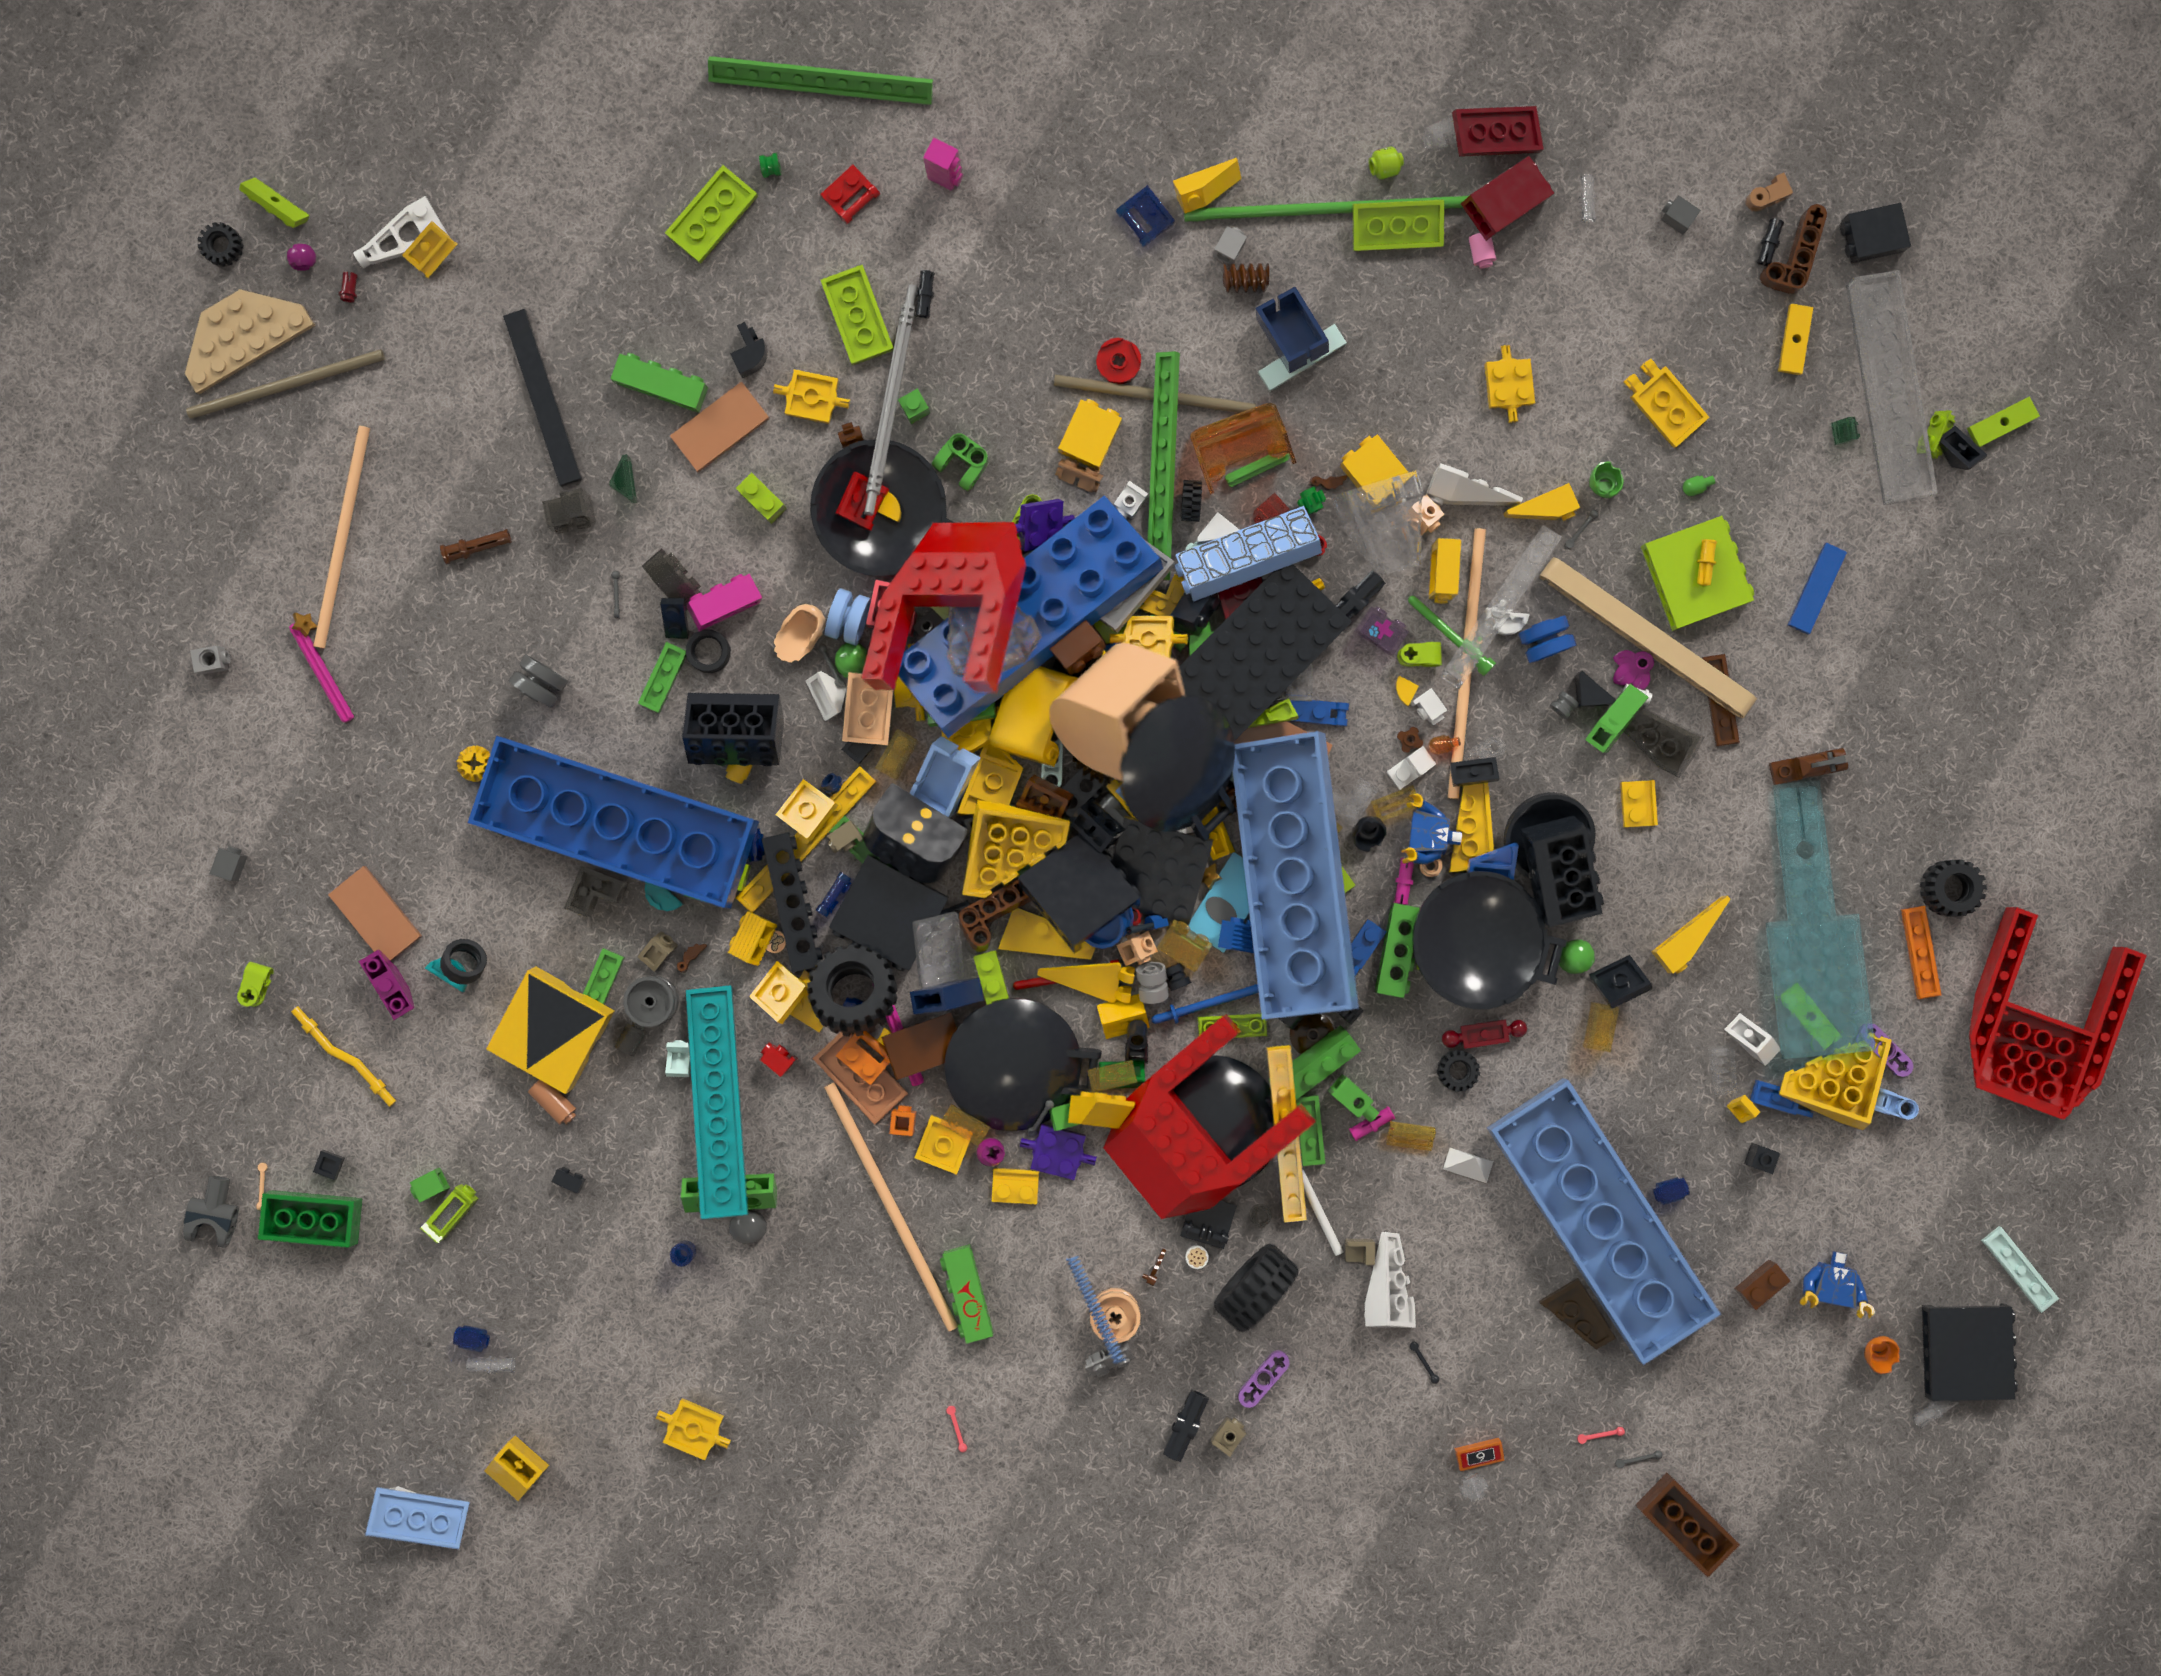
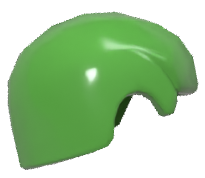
M1610 461L1601 462L1592 470L1589 485L1596 495L1602 498H1612L1623 488L1624 479L1621 469L1612 466ZM1603 479H1606V480H1608L1609 482H1599V481H1601V480H1603Z
M849 643L842 645L835 655V665L838 673L844 678H848V672L862 673L868 654L867 649L860 643L856 646Z
M1582 939L1569 941L1566 944V948L1563 947L1559 965L1562 970L1570 974L1584 973L1594 964L1595 951L1590 943Z

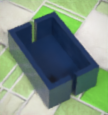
M1296 287L1277 296L1279 311L1276 312L1274 298L1255 308L1257 322L1289 374L1307 365V359H1310L1312 362L1329 353V340Z

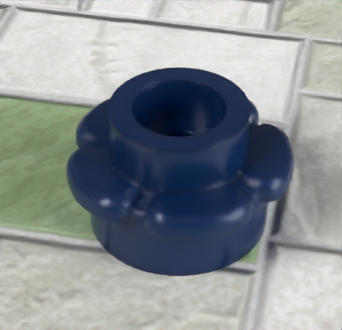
M830 773L822 780L821 787L825 790L826 794H835L842 787V778L834 773Z

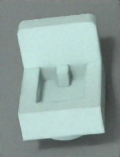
M681 1040L667 1042L666 1076L689 1077L691 1067L689 1043Z

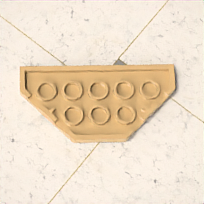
M238 290L201 312L185 375L195 392L201 394L315 325L304 306Z

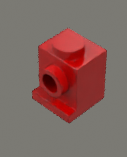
M770 1042L760 1052L763 1054L760 1061L780 1077L784 1076L798 1059L795 1055L790 1058L788 1056L790 1052L782 1045L775 1046Z

